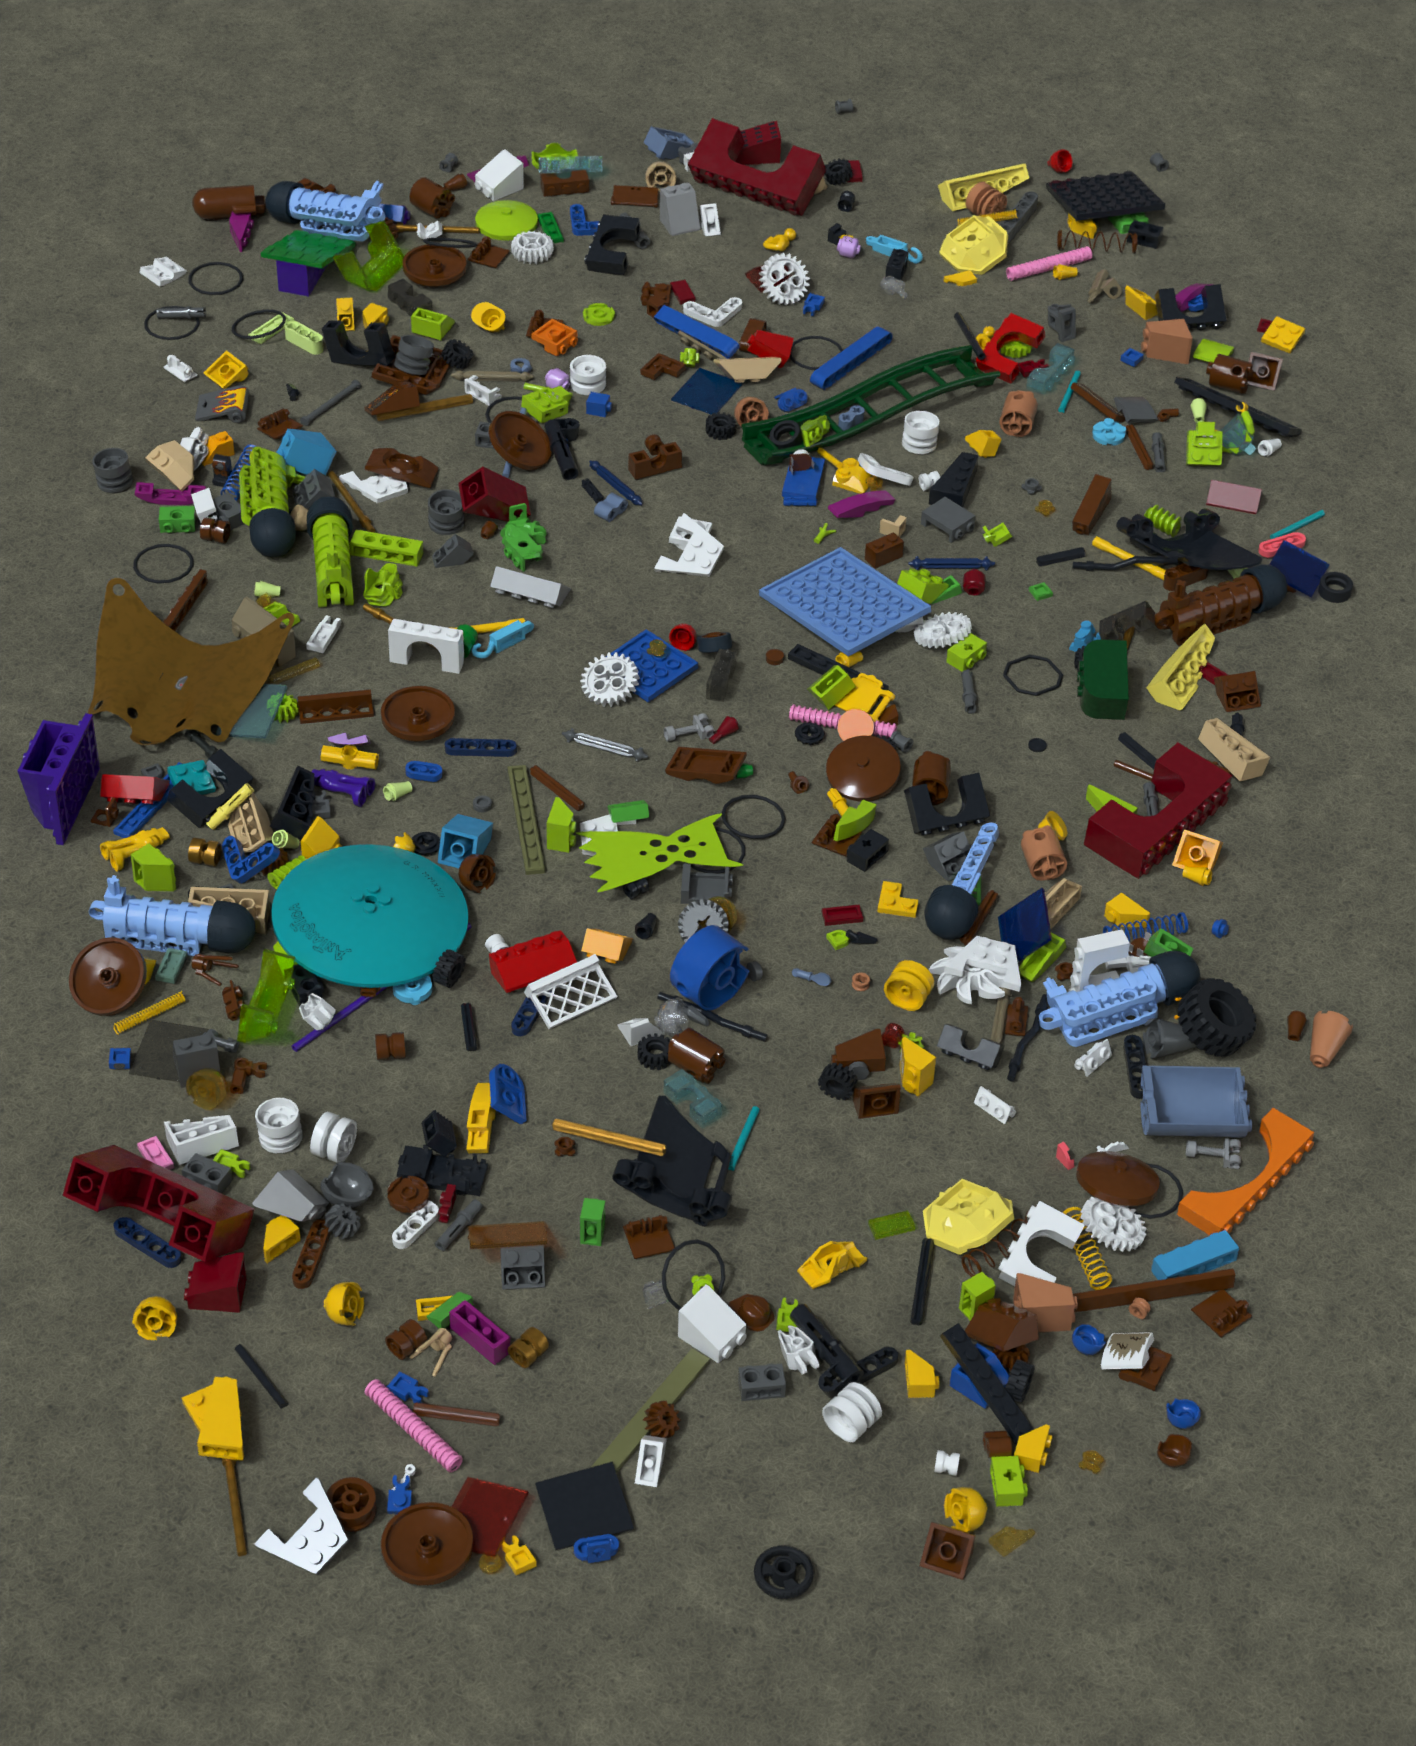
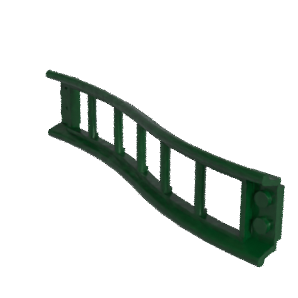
M971 345L933 352L891 367L827 400L807 408L766 420L743 423L742 441L745 443L744 448L761 465L782 463L783 459L789 458L790 454H794L797 450L812 452L819 448L833 445L941 394L972 385L975 387L993 385L995 379L1000 377V372L984 373L971 362ZM954 364L965 378L946 383L933 369ZM924 372L940 386L912 396L898 382ZM888 386H893L906 400L880 414L863 400ZM858 403L872 417L843 431L829 416ZM824 415L827 416L830 427L836 432V434L825 437L810 447H806L802 441L801 445L785 449H778L767 437L770 435L772 428L781 421L792 420L801 427L806 421L814 420ZM793 431L788 432L792 437L795 434Z

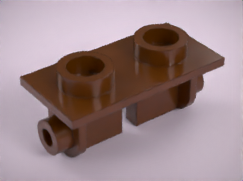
M230 980L231 986L225 987L222 991L227 1017L231 1021L237 1020L240 1016L247 1019L245 1011L248 1009L242 1000L244 996L243 990L239 985L236 986Z
M1016 997L1013 1000V1004H1008L1005 1034L1025 1036L1028 1006H1024L1025 1002L1021 997Z

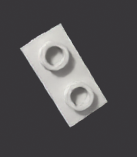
M175 355L167 357L168 365L164 366V369L184 383L197 376L193 372L192 367L180 362Z
M1108 1039L1095 1043L1087 1051V1055L1084 1054L1075 1061V1068L1077 1070H1084L1085 1076L1088 1077L1110 1058L1112 1053Z
M980 1086L974 1100L976 1105L1003 1124H1006L1009 1116L1011 1118L1015 1116L1016 1110H1014L1013 1106H1009L996 1097L989 1089L986 1090Z

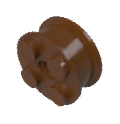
M355 1477L344 1478L332 1484L326 1494L329 1496L336 1515H338L345 1531H359L367 1527L374 1520L377 1512L376 1495L373 1487L367 1481Z

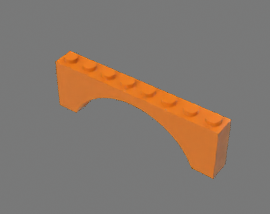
M1272 1108L1262 1118L1259 1130L1265 1140L1269 1153L1268 1164L1261 1174L1248 1184L1230 1191L1207 1193L1191 1190L1179 1202L1177 1215L1208 1235L1224 1230L1230 1234L1235 1223L1239 1224L1243 1220L1247 1211L1251 1212L1259 1199L1263 1200L1268 1189L1270 1187L1274 1188L1278 1184L1282 1175L1286 1176L1289 1173L1291 1165L1299 1163L1305 1151L1309 1152L1314 1145L1312 1141L1314 1132L1277 1109Z

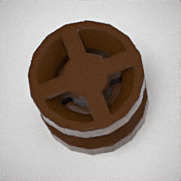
M653 434L646 438L645 446L651 455H658L660 446L664 445L658 435Z

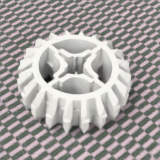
M541 231L522 232V234H517V237H514L511 243L512 255L519 262L523 260V263H543V260L548 261V258H551L554 251L552 239L546 233L542 234Z

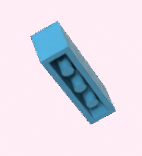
M1224 1230L1219 1233H1213L1204 1239L1195 1240L1186 1246L1177 1247L1166 1254L1156 1256L1153 1259L1151 1271L1158 1280L1206 1273L1236 1261L1239 1247L1228 1232Z

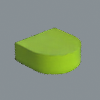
M835 930L826 934L827 940L835 950L849 944L846 931Z

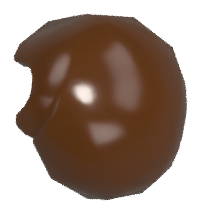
M1170 1434L1165 1442L1160 1441L1157 1448V1457L1163 1464L1173 1468L1185 1465L1191 1457L1192 1442L1183 1435Z

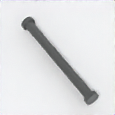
M353 380L351 385L309 415L301 417V424L308 426L310 421L355 389L361 388L360 382Z

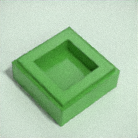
M1045 582L1029 587V592L1037 601L1053 596V592Z

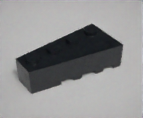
M962 452L930 488L929 505H933L943 497H946L963 507L977 472L979 455Z
M297 765L270 827L277 831L285 830L301 842L312 825V805L314 799L312 798V793L314 791L315 773Z

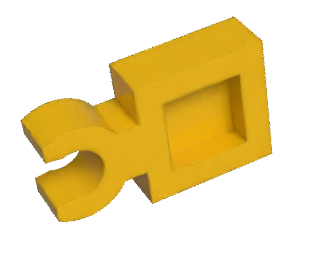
M512 1536V1545L506 1544L504 1540L501 1541L502 1550L506 1553L505 1560L515 1575L536 1567V1560L527 1546L519 1547L517 1536Z

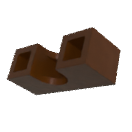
M586 169L571 171V177L567 179L557 177L556 173L540 174V186L544 197L589 192V177Z
M676 442L661 445L658 455L651 459L645 450L629 454L628 470L635 480L682 468V451Z

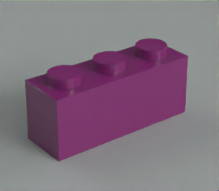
M464 1300L449 1312L450 1328L493 1365H496L509 1354L510 1337L469 1302Z

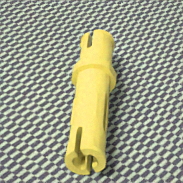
M245 783L222 807L219 806L217 808V812L206 824L212 830H215L225 819L228 820L230 818V814L254 792V789L248 783Z

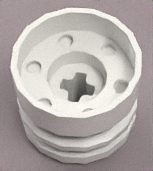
M927 411L908 413L904 420L902 446L915 454L933 452L937 447L938 417Z
M273 1098L265 1101L257 1108L255 1119L259 1142L265 1150L272 1153H285L293 1150L300 1144L303 1133L299 1109L293 1101L286 1098Z
M850 1382L838 1393V1396H835L823 1407L822 1414L832 1432L847 1442H855L867 1428H870L882 1416V1409L877 1398L869 1389L859 1383Z

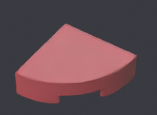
M1062 1142L1057 1146L1056 1158L1070 1170L1074 1168V1159H1070L1067 1152L1070 1149L1066 1143Z

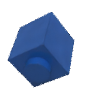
M590 392L586 401V414L606 417L607 413L612 410L610 395Z

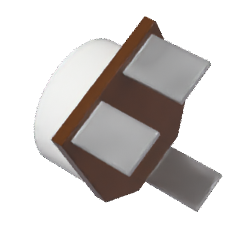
M797 450L794 454H790L789 471H791L792 475L793 471L807 470L811 465L814 469L812 457L806 450Z
M1145 932L1144 938L1134 939L1129 945L1128 953L1135 957H1140V955L1149 956L1144 953V950L1152 934Z

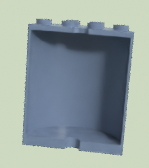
M1142 1065L1140 1088L1143 1089V1099L1140 1100L1144 1135L1246 1137L1247 1133L1252 1130V1120L1248 1119L1250 1109L1249 1105H1246L1247 1090H1243L1245 1077L1241 1076L1240 1067Z

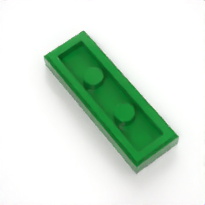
M553 213L537 214L543 233L550 236L553 244L563 242V236Z

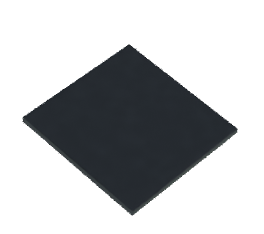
M613 1462L535 1483L555 1551L573 1547L575 1542L582 1538L605 1534L616 1535L634 1530Z

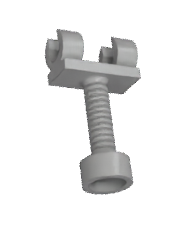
M702 713L698 716H693V725L677 729H674L673 726L664 727V737L668 742L675 740L678 735L697 732L701 740L713 736L715 729L712 725H708L707 719L709 718L706 714Z
M1225 1138L1223 1149L1201 1147L1196 1144V1141L1188 1140L1186 1144V1157L1194 1158L1198 1153L1223 1157V1168L1239 1169L1241 1157L1238 1155L1229 1156V1152L1239 1153L1241 1142L1237 1139L1229 1140V1138Z

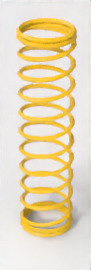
M1070 1207L1062 1212L1066 1215L1072 1210H1079L1080 1214L1071 1216V1218L1078 1216L1075 1218L1077 1221L1082 1215V1209L1079 1207ZM1090 1232L1082 1234L1078 1237V1239L1084 1238L1087 1235L1092 1234H1090ZM1091 1237L1090 1240H1086L1081 1244L1075 1243L1073 1248L1076 1250L1080 1263H1082V1268L1090 1283V1287L1094 1290H1099L1109 1286L1112 1282V1277L1107 1272V1266H1104L1105 1261L1101 1259L1102 1254L1098 1253L1099 1248L1095 1246L1096 1241L1092 1240L1093 1238ZM1091 1241L1094 1242L1093 1246L1084 1250H1078L1081 1245L1088 1244ZM1093 1248L1097 1249L1096 1253L1089 1254L1086 1257L1081 1256L1083 1252ZM1096 1254L1100 1255L1099 1259L1093 1260L1090 1263H1084L1087 1258H1091ZM1098 1261L1103 1262L1102 1266L1095 1267L1092 1270L1087 1269L1091 1264H1095ZM1102 1267L1106 1268L1105 1272L1090 1276L1093 1271L1099 1270ZM1108 1276L1105 1281L1093 1283L1099 1277ZM1106 1281H1108L1106 1284H1104V1285H1102V1286L1095 1287V1286L1092 1285V1284H1102V1283H1105Z

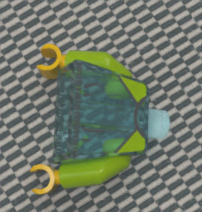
M1242 402L1244 406L1242 410L1237 405L1236 410L1241 412V415L1238 413L1220 430L1223 431L1222 452L1237 455L1244 450L1248 455H1251L1256 450V447L1251 443L1254 439L1255 429L1253 420L1247 411V403Z

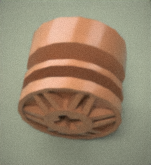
M986 182L977 183L972 187L966 198V208L978 216L1004 212L1007 206L1006 195Z

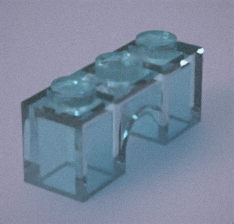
M681 1069L664 1080L663 1093L676 1105L684 1100L693 1101L690 1104L689 1117L702 1129L721 1118V1102L714 1098L704 1086L695 1081L691 1074Z

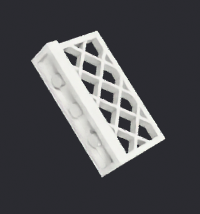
M596 954L534 981L526 987L525 995L528 999L531 998L548 1029L617 998L616 993L598 964L599 959ZM596 971L599 981L587 979L589 973ZM576 979L583 982L581 990L571 987L573 980ZM586 983L596 986L595 994L584 991ZM558 987L566 989L565 997L554 994L555 989ZM599 988L607 990L610 996L606 998L598 996ZM569 991L580 994L578 1002L567 999ZM540 995L550 997L548 1005L540 1003L537 997ZM582 995L593 998L592 1004L585 1005L580 1003ZM552 998L563 1002L561 1010L550 1006ZM565 1003L576 1006L575 1012L563 1011ZM548 1011L558 1013V1020L551 1022L547 1016Z

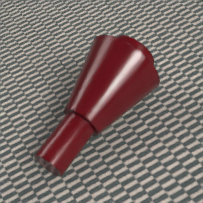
M726 716L716 733L709 738V741L715 744L720 738L738 731L737 720L734 717Z

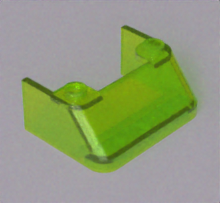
M384 220L364 226L372 241L368 244V252L371 259L362 267L353 251L333 256L345 280L369 292L377 291L403 266L404 255Z
M264 949L260 978L250 1004L242 1003L237 1041L249 1043L271 1037L272 1033L276 1034L279 1014L288 991L293 990L295 979L292 978L295 963L294 956Z

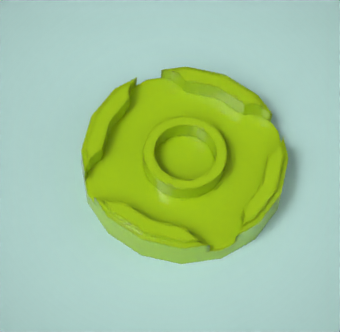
M594 303L583 310L584 321L594 326L610 324L615 318L614 309L612 307L609 308L604 303Z

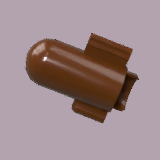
M254 185L203 188L196 192L192 200L194 212L200 218L206 220L230 218L232 211L234 214L251 213V217H256V214H265L266 212L264 195L255 196Z

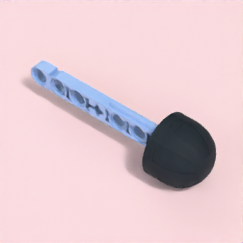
M991 822L981 827L953 884L939 886L931 893L925 906L924 915L927 927L934 935L942 939L952 940L965 935L972 927L978 914V905L971 894L994 847L993 842H996L998 839L999 830L997 824Z

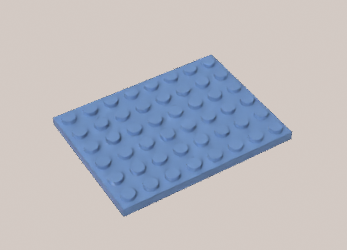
M841 547L759 589V596L847 656L860 651L931 612L929 604Z

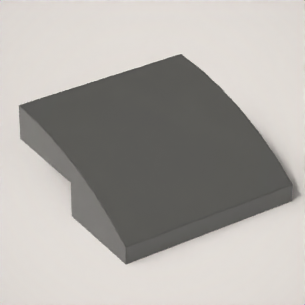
M1144 397L1114 398L1118 412L1124 414L1127 423H1152L1157 420L1152 406Z

